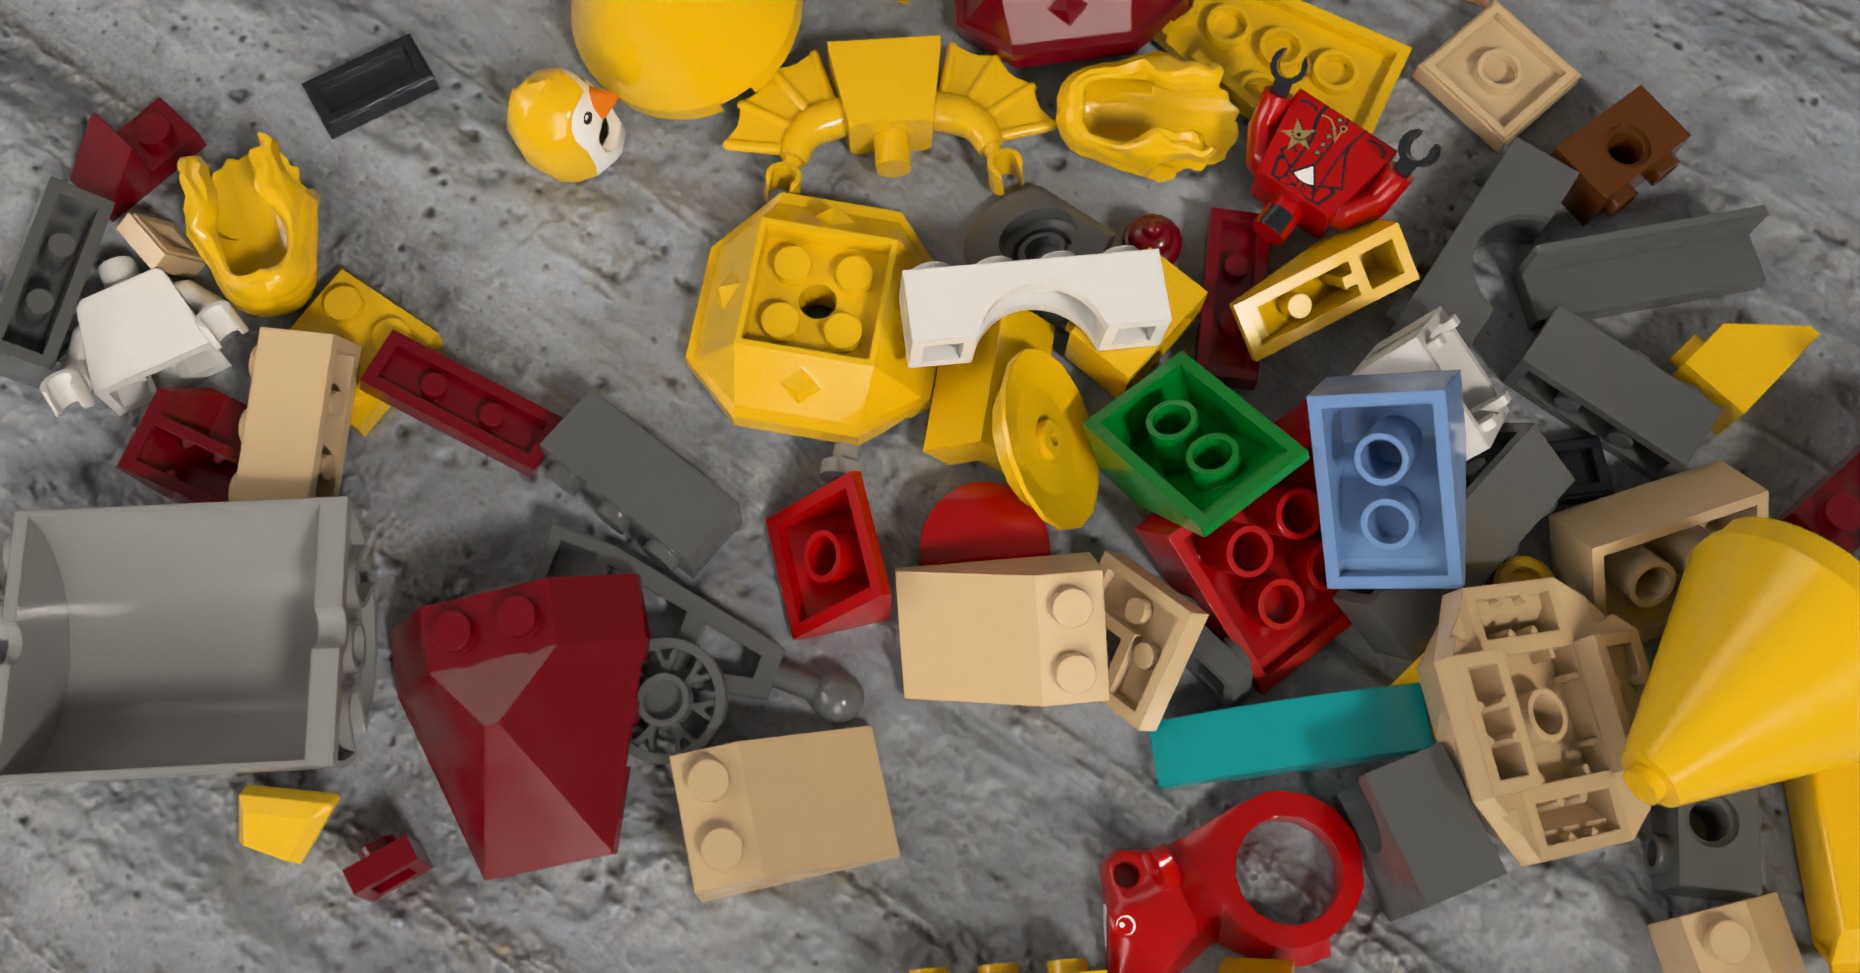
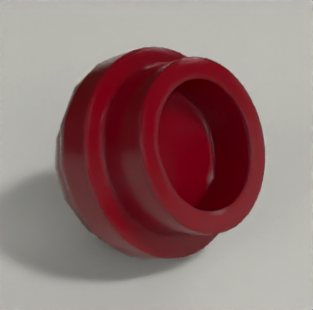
M1147 214L1135 218L1127 225L1123 232L1121 246L1130 245L1138 248V250H1147L1149 247L1159 249L1160 255L1174 265L1181 253L1183 239L1180 229L1172 220L1159 214Z

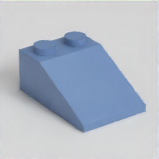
M1461 370L1326 377L1307 395L1327 589L1463 588L1465 586L1466 427Z

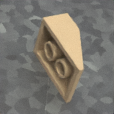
M1090 552L894 568L905 699L1041 707L1110 701L1103 569Z
M872 725L736 741L669 756L694 891L702 902L901 856Z

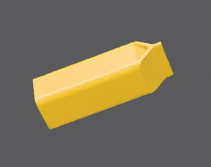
M1855 763L1783 781L1812 942L1828 963L1830 973H1860V763Z

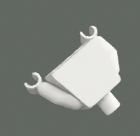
M129 256L113 257L104 261L97 270L105 289L81 299L76 307L79 325L72 330L62 370L46 377L41 382L40 390L56 417L63 415V410L76 401H79L84 409L93 407L95 400L91 395L92 388L101 400L115 413L122 416L149 404L158 388L182 389L231 367V361L220 344L221 340L226 335L237 330L243 335L249 331V328L229 302L191 280L173 282L162 268H153L140 273L133 258Z

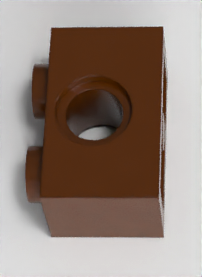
M1642 85L1638 86L1556 146L1550 154L1553 158L1580 173L1561 204L1583 227L1603 212L1609 218L1614 217L1639 194L1635 190L1637 186L1645 180L1652 187L1657 185L1681 163L1675 154L1689 139L1691 134Z

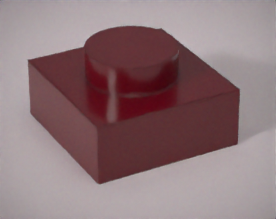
M390 834L364 846L357 853L360 860L346 867L342 872L353 895L369 902H374L434 867L421 843L408 835L398 839L396 834Z

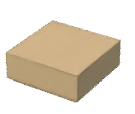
M128 213L116 228L150 269L162 268L167 274L195 279L206 265L194 245L171 221L137 213Z

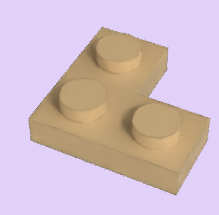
M1105 551L1099 565L1103 569L1106 628L1118 636L1121 641L1108 668L1110 701L1102 702L1138 731H1156L1209 614L1125 554Z

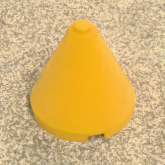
M571 0L572 33L581 59L590 73L605 90L619 95V102L639 113L667 120L699 119L723 112L724 109L721 104L739 96L750 87L756 93L776 74L787 58L798 34L802 18L803 0Z
M1741 517L1734 519L1722 530L1717 532L1714 530L1697 544L1687 561L1621 755V763L1625 770L1623 772L1624 782L1637 798L1649 805H1656L1658 803L1665 807L1674 808L1860 763L1859 560L1834 543L1811 531L1784 521L1763 517Z

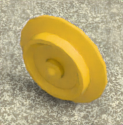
M1026 348L1018 352L1007 363L1002 384L997 392L992 409V435L997 458L1007 483L1020 501L1034 509L1042 520L1059 531L1081 528L1094 512L1099 489V467L1083 426V422L1090 417L1077 386L1063 365L1045 350Z

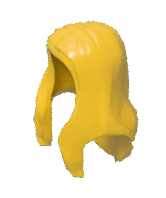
M1156 50L1118 62L1085 66L1071 73L1062 82L1057 94L1056 124L1062 140L1071 151L1079 156L1161 183L1174 180L1176 173L1191 168L1195 171H1202L1206 165H1214L1225 160L1228 150L1237 141L1239 130L1235 119L1240 111L1239 108L1230 102L1229 92L1219 87L1224 74L1221 64L1212 63L1208 65L1200 61L1184 62L1167 52Z
M258 132L257 136L260 146L250 149L249 154L243 156L240 160L227 159L223 167L212 174V178L209 166L201 156L180 157L177 162V168L180 171L179 181L186 196L183 207L186 236L211 269L215 281L224 296L237 309L261 318H270L297 311L313 295L318 278V211L322 198L317 190L313 188L307 189L301 183L299 168L290 165L288 158L280 152L279 142L266 133Z

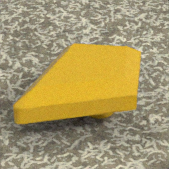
M247 784L239 794V842L243 846L276 858L301 864L310 853L340 801V796L330 792Z

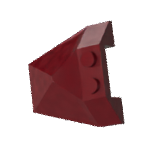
M632 573L547 577L420 607L389 630L397 696L484 880H495L618 854L631 770L630 766H626L632 727L633 724H638L640 702H637L642 663L648 660L651 641L641 575Z

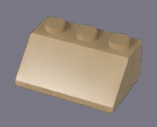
M1717 460L1549 515L1552 571L1557 580L1585 596L1605 616L1614 614L1636 627L1642 643L1663 635L1687 561L1693 549L1714 530L1716 532L1722 530L1734 519L1741 517L1769 518V490L1725 462Z
M1777 892L1647 925L1664 973H1807Z

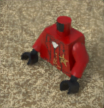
M1288 47L1280 49L1272 57L1270 68L1275 80L1272 85L1265 86L1247 126L1246 167L1255 176L1250 193L1254 198L1266 205L1253 221L1252 227L1260 237L1274 245L1283 244L1295 226L1300 227L1313 237L1322 238L1332 228L1346 231L1381 218L1413 182L1414 178L1411 173L1416 167L1425 168L1433 165L1441 154L1440 144H1435L1425 158L1418 161L1413 158L1410 151L1411 144L1422 134V129H1413L1405 133L1399 141L1397 151L1300 88L1293 98L1292 94L1289 93L1292 85L1305 79L1310 71L1311 64L1309 57L1305 56L1298 75L1292 78L1285 76L1280 70V62L1285 56ZM1398 152L1400 159L1395 162L1394 159Z

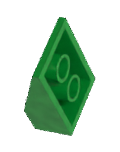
M1180 351L1083 422L1099 470L1137 505L1204 538L1310 459L1306 448L1184 351Z

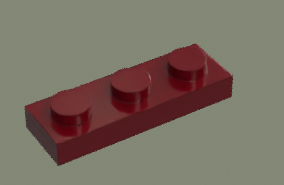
M1212 207L1207 219L1201 287L1208 294L1198 316L1194 360L1226 386L1254 390L1258 382L1260 360L1257 362L1252 360L1229 304L1267 278L1269 242L1260 237L1252 227V223L1259 213Z
M395 330L391 331L360 378L361 391L532 479L545 459L539 444L563 419L561 416Z

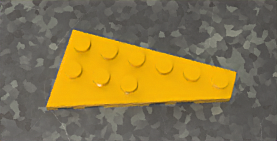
M1189 0L1190 9L1176 21L1171 20L1153 38L1168 53L1184 62L1200 61L1208 65L1212 63L1221 64L1224 74L1219 87L1229 92L1230 102L1239 108L1240 113L1249 121L1265 86L1272 85L1275 80L1270 68L1272 57L1280 49L1288 47L1285 56L1280 62V70L1285 76L1292 78L1298 75L1305 56L1309 57L1311 64L1310 71L1305 79L1292 85L1289 93L1292 94L1293 98L1301 88L1371 134L1412 50V47L1302 0Z

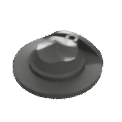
M1034 185L1001 198L976 219L965 239L964 258L966 265L977 264L979 261L993 256H1006L1013 261L1040 259L1045 254L1054 251H1071L1076 255L1100 254L1111 248L1117 233L1044 187Z

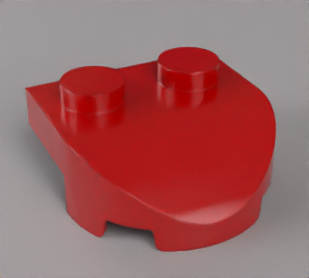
M991 481L970 482L955 487L944 495L929 511L921 531L919 566L1050 555L1049 535L1044 521L1034 509L1020 501L1011 487Z

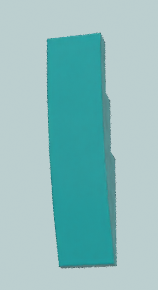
M1420 683L1350 690L1209 711L1161 720L1156 731H1149L1158 787L1164 791L1228 779L1233 782H1239L1294 771H1300L1305 774L1410 755L1435 745Z

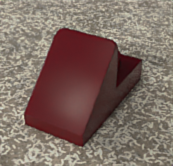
M160 97L117 132L97 113H94L89 119L70 181L78 188L115 202L109 218L112 222H115L178 170L177 162L180 157L195 156L207 145L200 134Z

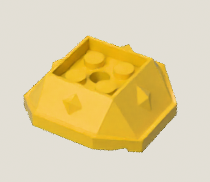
M781 192L711 247L685 357L687 366L735 426L835 443L845 442L859 446L886 432L907 417L910 419L930 408L937 366L908 368L899 305V291L902 270H911L917 265L934 260L900 211ZM816 305L827 306L833 310L829 316L821 319H814L804 314L808 308Z

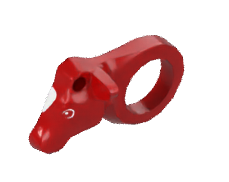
M1277 790L1264 792L1249 800L1231 806L1211 821L1171 844L1165 845L1162 843L1154 848H1129L1111 851L1099 867L1100 881L1104 893L1105 970H1107V973H1181L1209 945L1215 943L1247 958L1294 960V967H1304L1331 957L1330 938L1351 920L1364 890L1363 860L1356 833L1332 806L1309 794ZM1272 821L1295 823L1312 832L1327 848L1334 866V891L1326 909L1313 921L1301 925L1277 924L1258 914L1243 897L1236 878V855L1245 835L1254 827Z

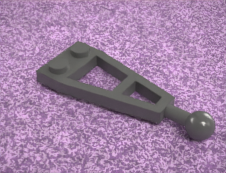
M553 524L530 581L547 577L608 575L610 568L620 574L637 573L641 575L642 587L686 612L677 636L678 639L698 646L707 625L761 657L753 678L723 673L728 695L768 701L772 688L811 701L815 711L821 718L836 724L852 720L861 711L864 704V690L859 680L852 674L844 671H832L820 677L782 663L786 653L785 648L618 547ZM681 651L675 663L673 675L685 680L692 671L690 666L694 656L688 652ZM647 661L642 663V671L647 679L652 675L662 673L660 663ZM700 670L699 674L704 675L709 672L705 670ZM712 680L696 684L691 688L692 690L715 693Z

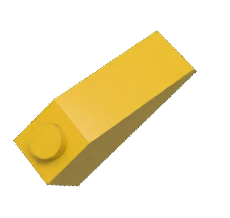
M1375 219L1346 231L1340 230L1313 244L1234 300L1229 306L1253 361L1257 362L1420 279L1399 223Z

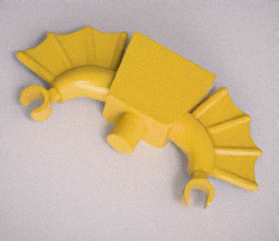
M940 35L827 42L829 77L821 56L816 50H812L808 56L797 64L779 68L776 74L756 94L737 102V107L740 109L738 125L729 138L724 140L723 147L727 151L779 155L782 162H776L766 170L764 197L766 202H769L771 193L780 188L788 189L791 194L801 195L802 174L799 168L806 167L812 153L821 145L845 137L848 150L851 153H875L877 174L886 178H897L907 175L912 169L910 151L931 148L933 133L936 131L962 137L971 143L979 156H986L989 187L994 194L1002 196L1004 195V187L1001 175H1013L1021 186L1024 185L1021 154L1011 148H1002L1003 142L1051 132L1057 128L1055 120L1051 119L1040 108L1035 94L1036 84L1020 80L1009 73L998 55L972 54L959 47L955 42H950L946 49L938 89L941 52Z

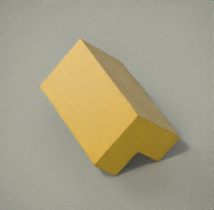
M1030 310L1015 312L999 319L985 331L977 344L972 363L938 365L923 452L948 465L979 461L1004 474L997 458L992 435V409L997 392L1000 390L1007 363L1018 352L1026 348L1042 349L1051 355L1055 326Z

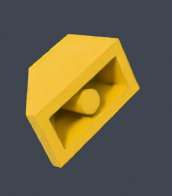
M1723 323L1705 341L1695 333L1668 360L1677 368L1671 376L1679 381L1696 386L1705 394L1708 400L1723 409L1710 429L1718 436L1751 408L1820 333L1812 326Z

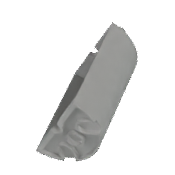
M348 496L15 511L12 535L6 538L3 546V562L7 571L5 597L4 600L0 601V639L8 641V653L5 661L0 664V786L331 769L349 766L357 757L353 734H364L368 729L374 697L377 664V617L374 582L360 583L358 567L368 546L360 518Z

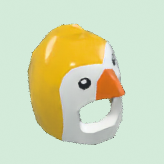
M563 67L543 68L533 72L518 87L513 88L510 94L507 111L508 132L528 164L559 182H581L601 174L622 154L626 135L621 121L612 109L618 101L619 95L596 88L588 80ZM606 118L608 136L602 146L599 142L602 122Z

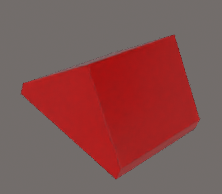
M851 470L766 519L793 640H804L891 619L892 594L861 471Z

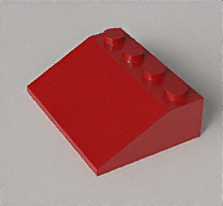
M1307 399L1274 424L1306 448L1310 459L1204 538L1155 513L1134 528L1168 584L1181 595L1183 594L1194 599L1200 608L1209 614L1204 627L1206 626L1220 640L1224 637L1233 640L1247 654L1252 664L1251 669L1254 671L1252 686L1261 694L1268 692L1352 625L1351 621L1332 599L1340 589H1327Z

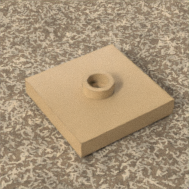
M1494 0L1420 63L1412 77L1495 152L1499 153L1516 136L1572 89L1582 75L1497 0Z

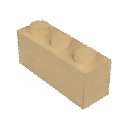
M260 327L258 343L253 348L249 358V373L252 381L248 406L242 413L239 421V437L242 444L238 470L232 477L229 485V501L339 496L362 346L335 334Z

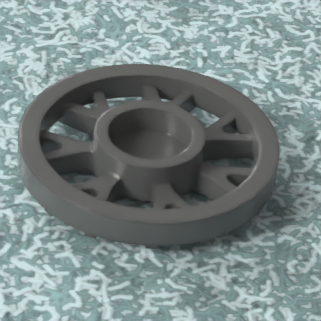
M663 637L651 639L649 653L655 651L662 668V673L652 675L647 679L641 669L639 682L641 687L637 695V702H640L639 713L650 725L633 742L630 740L628 754L639 760L655 764H671L669 756L707 748L719 734L728 710L727 684L716 661L705 650L695 644L678 638ZM662 649H673L668 659L665 658ZM681 651L688 652L697 658L692 671L685 680L673 675V669ZM704 665L709 673L700 675V670ZM712 680L716 699L694 703L691 688L696 684ZM710 707H715L713 716L707 712V709ZM692 711H695L710 722L698 739L692 736L683 726V722L687 720ZM660 728H674L675 752L656 753L657 736ZM686 738L692 744L683 749V740ZM647 739L649 740L648 751L639 747Z

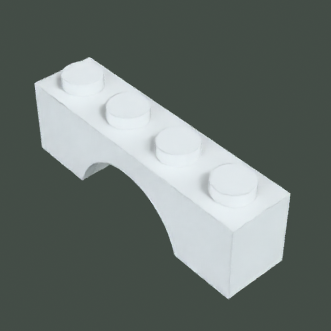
M1122 245L1110 248L1100 254L1076 255L1071 251H1054L1045 254L1040 259L1013 261L1006 256H993L985 258L977 264L949 266L945 262L931 261L917 265L911 270H902L899 305L908 368L972 363L977 344L985 331L999 319L1019 311H1047L1070 320L1088 336L1097 351L1159 346L1172 321L1159 249L1138 250L1134 246Z

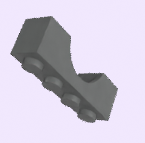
M1517 136L1503 157L1492 151L1472 181L1482 188L1475 200L1463 195L1444 224L1446 228L1454 233L1446 245L1435 239L1416 267L1417 272L1425 276L1417 290L1407 285L1404 286L1385 316L1395 322L1386 338L1441 306L1448 317L1453 314L1457 315L1461 322L1456 327V330L1468 348H1470L1494 310L1481 293L1473 272L1474 251L1485 245L1503 241L1532 245L1553 217L1580 173Z

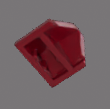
M211 387L158 388L116 468L179 504L229 502V485L232 477L238 470L242 444L239 437V421L248 405Z

